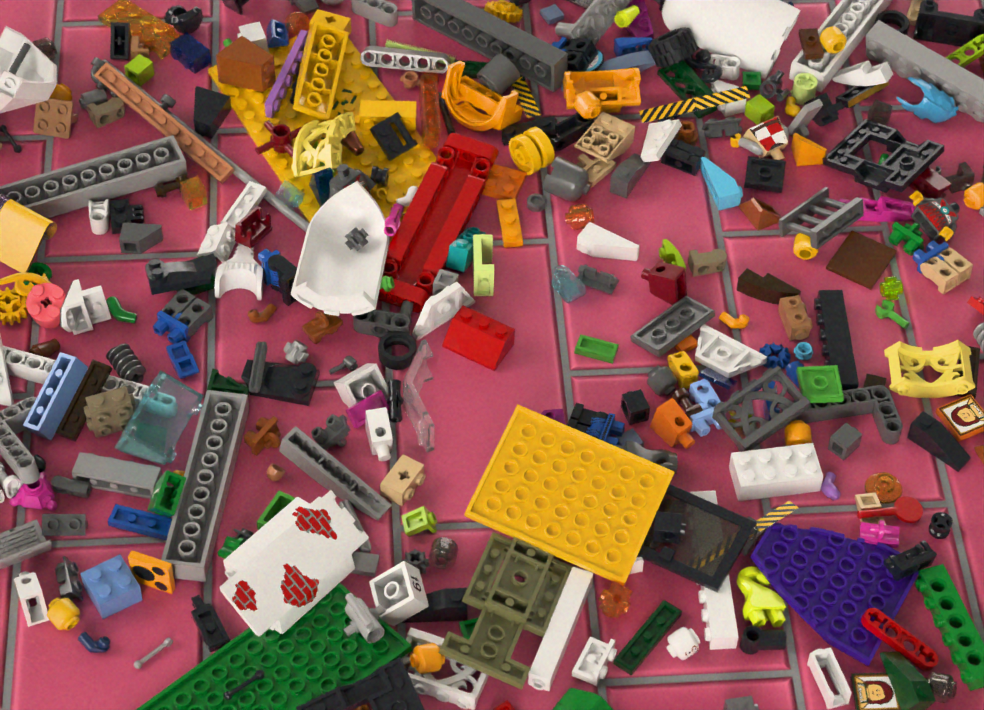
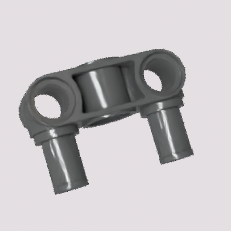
M403 301L399 314L374 309L364 314L353 316V328L358 333L382 338L385 334L393 331H402L410 334L411 313L414 305L410 301Z

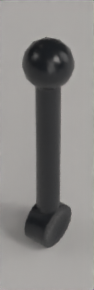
M1 125L0 131L4 132L14 146V152L20 153L22 151L21 146L17 145L7 132V127Z
M257 670L253 677L232 691H226L224 698L230 700L235 693L257 679H263L264 672Z

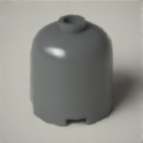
M557 156L551 164L554 167L551 175L547 174L542 186L543 190L571 202L579 200L582 195L586 196L591 187L588 184V172L584 168Z

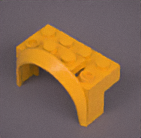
M458 61L448 65L441 98L445 99L449 111L460 124L474 131H486L492 128L501 130L520 121L524 108L516 104L519 93L511 91L510 95L501 96L466 75L462 77L465 66L464 62ZM473 107L486 111L488 115L478 112Z

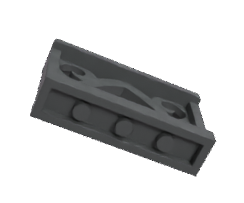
M777 366L774 369H767L758 380H751L744 390L734 392L725 403L723 401L718 403L714 407L712 418L716 420L731 438L740 452L750 451L806 412L810 401L799 392L782 372L781 368ZM778 381L782 384V392L779 395L775 394L777 386L773 389L768 387L770 382ZM786 392L793 397L796 403L784 397ZM751 400L772 401L769 410L771 418L769 422L761 417L748 418ZM777 404H780L777 409L780 408L783 411L779 414L774 411ZM730 410H734L736 415L731 416V418L735 420L741 418V421L738 423L728 422L725 414ZM758 422L760 423L761 427L759 429H755L754 424H751L749 426V423ZM742 427L745 438L742 439L734 428Z

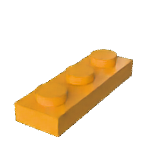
M516 199L496 200L503 247L523 246Z

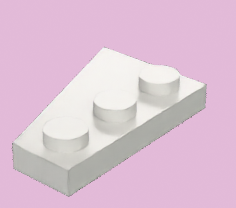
M679 119L649 123L641 153L643 162L660 160L682 126Z

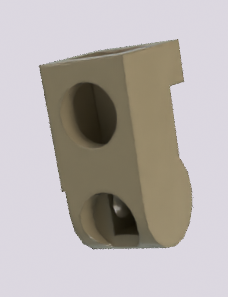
M118 97L111 98L108 102L97 106L95 103L87 105L89 118L96 128L117 121L125 115L124 102Z
M714 249L711 252L699 254L697 250L689 251L688 265L693 277L723 271L726 265L727 254L721 249Z

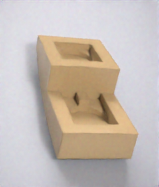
M876 492L855 495L857 511L879 509L882 507ZM883 517L860 519L861 522L879 524V520L884 521Z

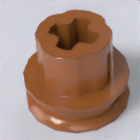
M682 121V126L674 139L682 140L686 144L695 146L698 138L695 124L691 121Z

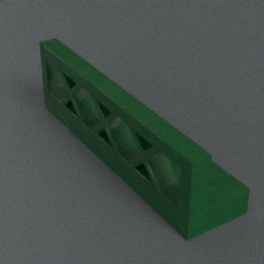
M684 61L658 70L657 74L682 101L690 99L686 97V94L694 95L696 98L714 94ZM672 71L675 77L667 76L666 73ZM676 83L684 84L686 87H685V88L677 87L675 84H676ZM717 106L692 112L699 119L717 111Z

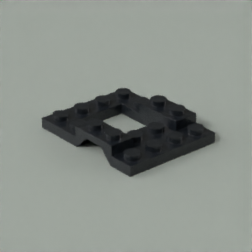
M865 119L823 158V165L854 175L855 182L887 193L890 189L903 192L944 152V145L930 140H926L918 145L906 141L897 129ZM870 140L886 145L887 151L892 153L881 165L854 155Z
M400 657L379 667L369 676L353 684L337 687L297 706L296 709L353 710L370 702L373 710H424V707Z

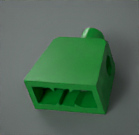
M166 470L155 485L147 510L165 517L174 516L186 477Z

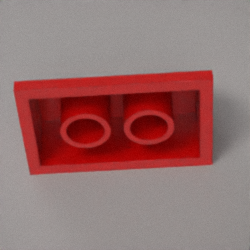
M462 305L452 318L442 347L495 371L514 345L515 329Z

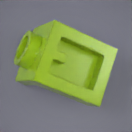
M424 506L401 516L404 531L408 537L426 529H429L432 533L437 532L435 525L437 523L436 516Z

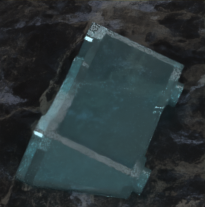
M160 370L143 394L114 448L120 452L158 464L166 465L167 462L171 464L177 455L174 451L175 445L193 414L198 415L203 407V404L200 402L204 396Z

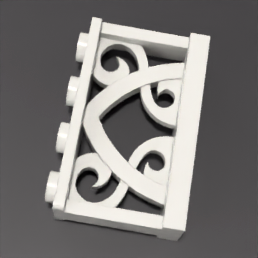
M410 627L406 641L412 645V648L428 643H435L441 647L444 638ZM408 654L402 658L404 665L410 663V657H407ZM445 656V659L450 660L451 668L456 673V675L449 678L436 680L431 673L420 674L416 668L412 666L408 668V671H415V674H408L418 694L436 697L439 701L456 704L462 709L475 710L489 675L481 672L477 682L472 677L477 671L476 669ZM456 663H459V664H462V665H463V666H460L461 669H459V668L456 666ZM465 680H468L474 687L471 693L458 690L461 687L467 690Z

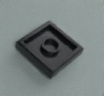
M748 156L744 188L782 193L786 161Z

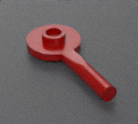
M903 496L895 501L893 507L859 510L857 516L858 519L896 515L899 520L905 523H915L921 519L923 507L916 499Z

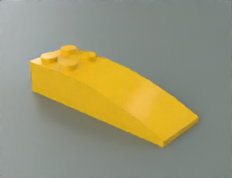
M316 20L313 22L307 35L299 69L293 104L294 110L329 121L349 32Z

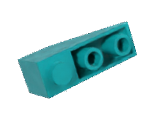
M468 227L450 245L446 267L465 272L473 261V235L486 234V232H482L476 227Z

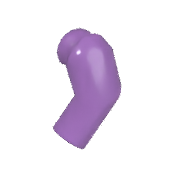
M827 472L821 485V491L826 497L836 501L841 496L840 491L833 484L836 475L832 472Z

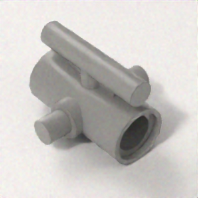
M348 593L345 596L348 602L345 606V612L352 621L349 626L344 628L347 636H350L354 632H360L368 643L379 641L383 637L385 630L378 619L381 614L386 612L381 604L374 609L373 607L369 609L363 599L355 598L352 593Z

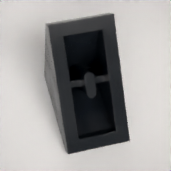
M111 22L110 59H129L132 39L130 23Z

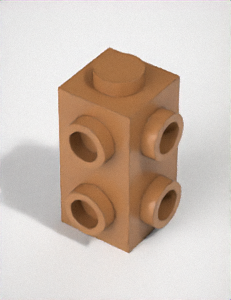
M799 295L780 298L778 313L789 341L809 338L810 329L813 327L811 318H808L806 314V305L804 302L802 303Z

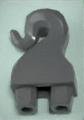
M626 441L625 445H614L653 463L660 464V466L674 471V474L677 473L678 459L676 453L664 449L648 450L633 441Z

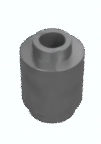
M98 88L81 94L79 99L81 108L86 109L87 112V105L95 103L97 106L108 102L104 89L99 90Z

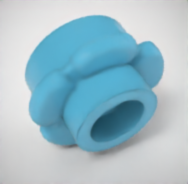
M800 342L793 352L796 354L795 357L797 359L809 360L812 358L813 349L809 343Z

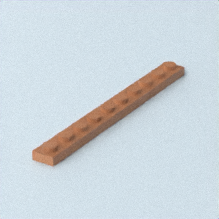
M107 62L94 74L96 79L165 137L173 135L179 148L221 184L235 171L232 166Z

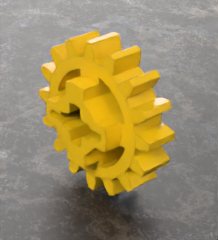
M505 0L485 3L484 11L507 23L520 22L522 19L523 11L518 6H515L514 3Z
M6 287L5 291L0 289V321H2V325H5L7 322L13 325L14 321L21 323L20 318L26 319L27 313H29L26 306L27 297L19 295L15 288L9 290Z

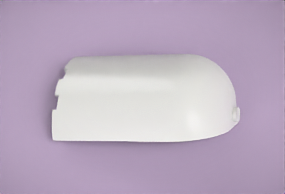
M665 0L662 8V17L670 31L684 27L690 28L698 47L708 50L712 54L735 56L740 60V68L748 72H761V78L766 80L781 51L780 47L794 27L801 10L781 0Z
M358 181L333 195L321 206L310 221L304 239L291 295L310 309L315 307L323 310L324 314L339 316L340 313H351L352 316L376 309L389 246V236L384 233L385 217L380 207ZM355 227L359 231L363 228L368 234L366 237L368 243L358 251L355 248L350 250L345 244L348 241L345 236Z

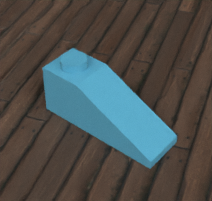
M701 157L700 171L718 210L739 206L741 197H743L741 186H738L733 177L706 157Z

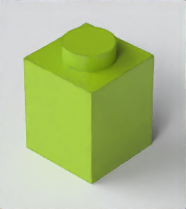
M140 54L124 66L126 76L140 87L155 75L153 62Z
M758 94L746 102L744 115L758 125L774 118L775 106L761 94Z

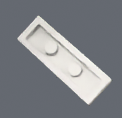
M249 181L221 221V224L229 223L235 230L236 223L258 206L267 193V188Z

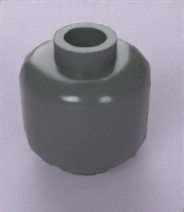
M658 365L647 374V384L656 395L661 396L665 394L668 396L675 391L677 378L668 367Z

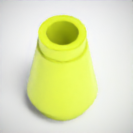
M633 5L618 11L614 17L616 25L620 28L628 27L640 13L639 8Z

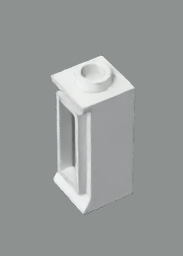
M820 648L814 650L809 655L807 665L811 669L826 702L827 709L849 704L852 692L832 649ZM826 667L838 695L834 696L833 692H831L821 668Z

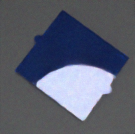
M708 367L698 375L727 390H730L737 383L736 380L727 378Z

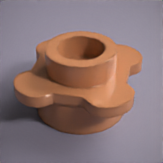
M407 71L400 77V81L404 83V87L407 89L421 85V80L418 79V74L414 71Z

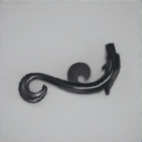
M708 50L699 51L695 55L696 59H693V55L684 60L692 68L706 69L701 75L704 83H713L723 74L720 66L707 63L711 59ZM710 70H716V72H714L713 74L709 75V74H710Z

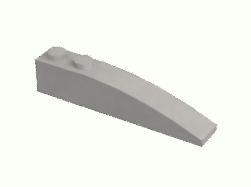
M295 426L282 439L279 452L328 491L332 490L343 501L349 500L354 508L377 521L391 508L392 505L298 427Z

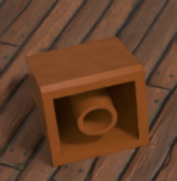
M244 36L239 37L216 54L218 79L221 83L264 92L272 87L276 81L274 56Z

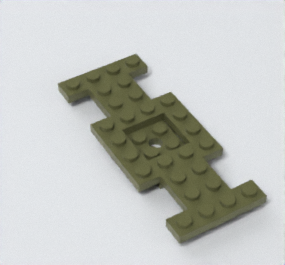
M492 532L462 599V602L482 610L469 640L448 631L439 653L522 690L531 667L510 659L522 629L544 637L572 566L554 559L553 554L514 537L511 540ZM515 576H521L525 582H518Z

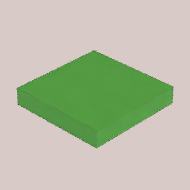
M838 365L797 367L796 373L800 393L806 396L810 403L843 402L844 395Z

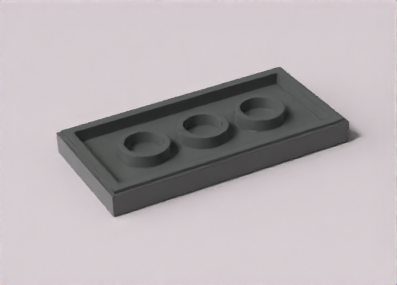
M686 295L630 336L631 342L660 357L715 317V311Z

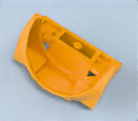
M639 68L586 72L565 71L562 83L567 109H575L574 102L576 96L586 91L592 92L600 99V113L621 112L622 106H640L639 84L641 77Z

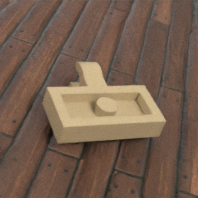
M581 154L577 158L580 161L577 165L584 168L589 174L588 184L591 185V188L616 168V162L613 160L605 162L596 157L592 161L585 154Z

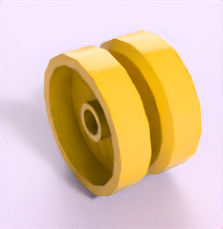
M532 127L524 131L523 134H518L511 138L509 141V151L515 165L520 171L526 172L527 175L536 173L540 168H545L554 161L553 146L547 135L540 128Z

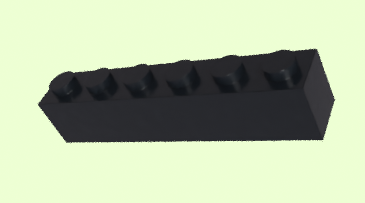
M819 290L817 298H814V310L818 312L816 324L817 326L820 325L819 341L823 342L821 354L822 357H825L824 366L838 365L843 391L857 389L859 382L843 291Z

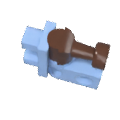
M707 378L690 384L689 392L686 388H680L673 393V399L682 405L685 414L693 424L690 432L696 431L702 437L710 432L711 428L709 425L714 424L719 430L722 429L716 420L712 418L714 407L721 401ZM689 398L691 399L692 402L695 401L696 404L693 405V404L690 402Z

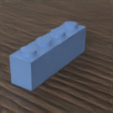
M60 352L23 426L39 437L52 440L88 366L77 357Z

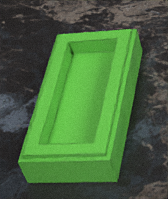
M580 334L574 353L613 364L619 344Z

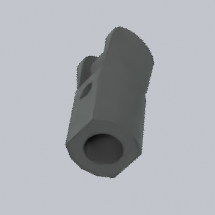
M55 476L51 480L56 493L88 498L91 493L92 486L90 482L62 476Z

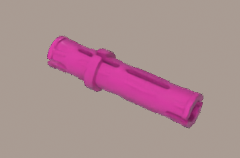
M394 204L391 207L389 216L385 220L384 233L387 236H394V233L400 227V218L403 213V206L401 204Z

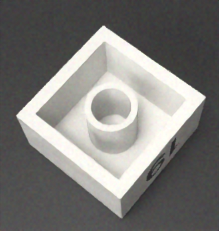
M405 561L369 581L375 606L377 607L381 604L386 611L379 617L392 626H396L429 607L419 569Z

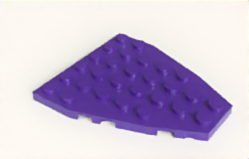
M774 523L770 525L750 557L777 593L829 645L869 666L882 640L862 625V615L867 609L876 608L894 620L919 571L896 582L883 562L885 559H889L890 555L896 556L900 552L886 544L879 542L877 545L864 543L865 539L857 538V540L845 538V534L816 527H810L808 530L799 529L797 525L791 524L782 525L781 523ZM871 616L870 621L874 622L875 618Z

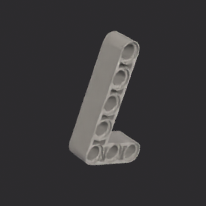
M351 0L352 12L387 27L395 26L398 22L397 6L394 3L386 0Z
M37 397L26 398L0 411V455L24 484H32L38 481L40 473L34 457L15 434L27 429L23 424Z

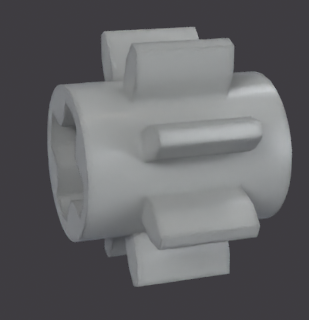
M294 340L293 343L287 342L283 349L287 353L285 358L296 365L301 361L305 363L310 355L306 351L308 346L298 340Z

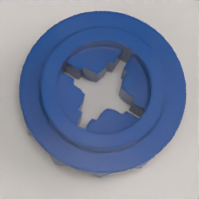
M773 342L771 345L765 344L763 348H760L759 353L767 356V362L763 364L764 367L774 369L779 366L783 369L790 363L791 354H789L788 348L782 346V343L775 345ZM771 353H773V354H775V355H776V354H779V355H778V357H776V356H771Z

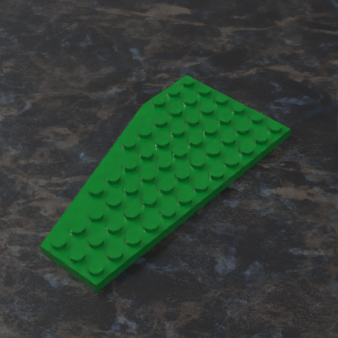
M339 583L285 633L281 634L275 629H267L261 636H258L249 627L136 710H297L296 707L337 687L353 684L369 676L379 667L400 657L402 659L413 651L412 645L380 617L378 621L384 628L385 633L379 641L368 643L360 632H354L347 636L344 628L349 626L352 620L345 612V606L348 603L345 596L351 592ZM257 670L264 672L263 679H257L235 693L230 700L224 698L226 691H232L253 677Z

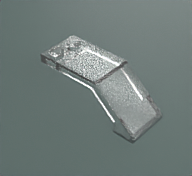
M422 340L403 380V407L417 433L419 445H423L426 452L434 450V423L418 394L424 382L433 380V375L427 366V359L433 357V353L427 341Z

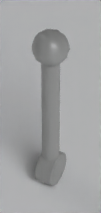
M170 637L166 638L163 644L141 660H136L134 667L140 669L143 663L163 648L171 646L173 640Z

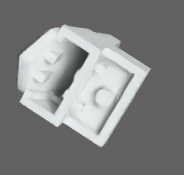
M79 279L71 283L60 309V327L67 332L73 331V334L77 335L94 330L92 324L112 319L101 285L82 290Z

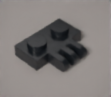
M129 199L109 201L112 234L121 233L123 223H144L142 205H130Z

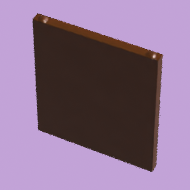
M852 230L830 260L826 269L872 290L897 253V250Z

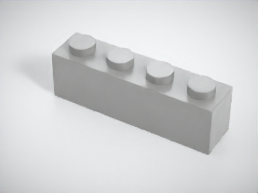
M80 452L72 470V476L75 480L90 482L92 488L151 499L155 485L162 476L161 467L155 465H145L134 461H124L114 457H103L93 453Z

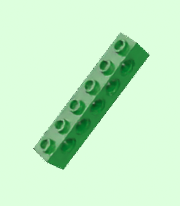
M944 564L919 570L918 577L915 580L918 592L922 593L925 607L927 610H930L936 628H939L942 634V641L946 647L948 646L951 652V659L960 670L962 682L967 684L969 691L984 688V643Z

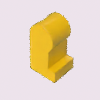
M685 351L667 356L669 368L676 376L679 388L688 389L690 384L698 381L699 371Z

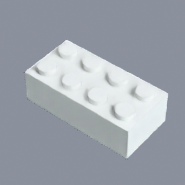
M813 443L731 453L729 470L738 501L818 492L821 489L823 473Z

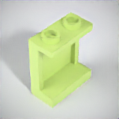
M473 235L474 296H494V264H482L492 263L493 235Z

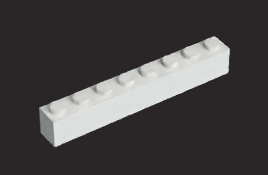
M716 491L690 492L718 505ZM687 503L686 513H690L688 529L693 532L691 548H695L696 553L693 554V559L699 556L701 560L723 541L720 517ZM726 554L721 555L698 570L713 576ZM728 574L718 593L700 585L699 603H703L704 607L701 610L702 622H706L704 639L709 641L710 650L735 649L737 647L738 631Z

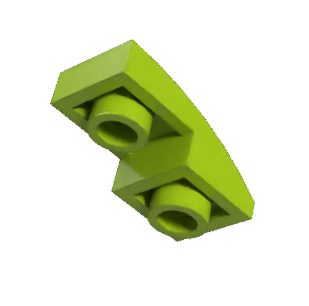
M663 239L662 248H659L660 259H663L664 263L684 267L686 271V265L679 251L671 242Z

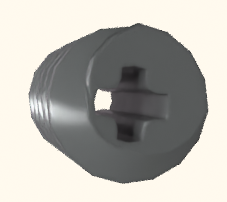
M120 344L107 352L106 358L120 378L136 383L143 381L146 369L142 366L138 357L134 355L129 344Z

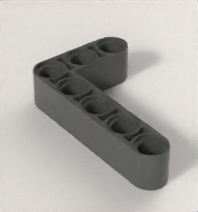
M882 385L844 390L843 402L810 403L808 410L794 419L804 421L805 423L872 413L880 437L886 444H896L899 441L903 427L891 393L887 387Z

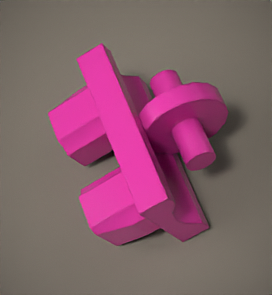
M879 520V524L861 522L859 538L865 539L864 543L877 545L879 542L891 548H898L900 527L885 525L883 520Z

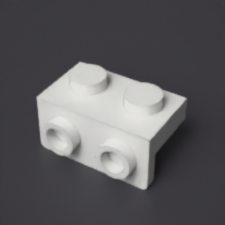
M229 223L210 226L197 255L201 257L214 253V256L221 263H224L228 260L236 243L235 230Z
M590 637L572 671V676L597 686L600 678L604 679L607 674L608 662H613L616 656L615 640L611 639L607 644Z

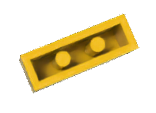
M361 100L360 129L369 130L398 112L406 129L416 130V101ZM394 123L390 124L393 130H398Z

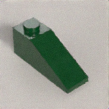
M900 652L880 653L901 710H926L936 702L928 680Z

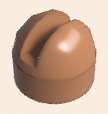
M271 463L267 469V477L271 481H278L285 474V470L274 463Z

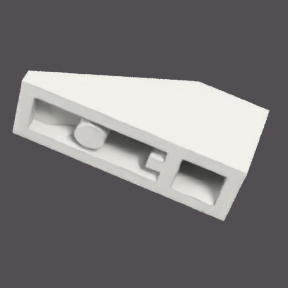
M591 222L577 236V250L584 254L597 258L638 260L639 245Z

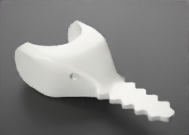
M238 243L233 257L220 264L216 270L215 298H221L229 290L241 288L250 290L257 296V300H262L263 268L253 259L254 247L249 248Z

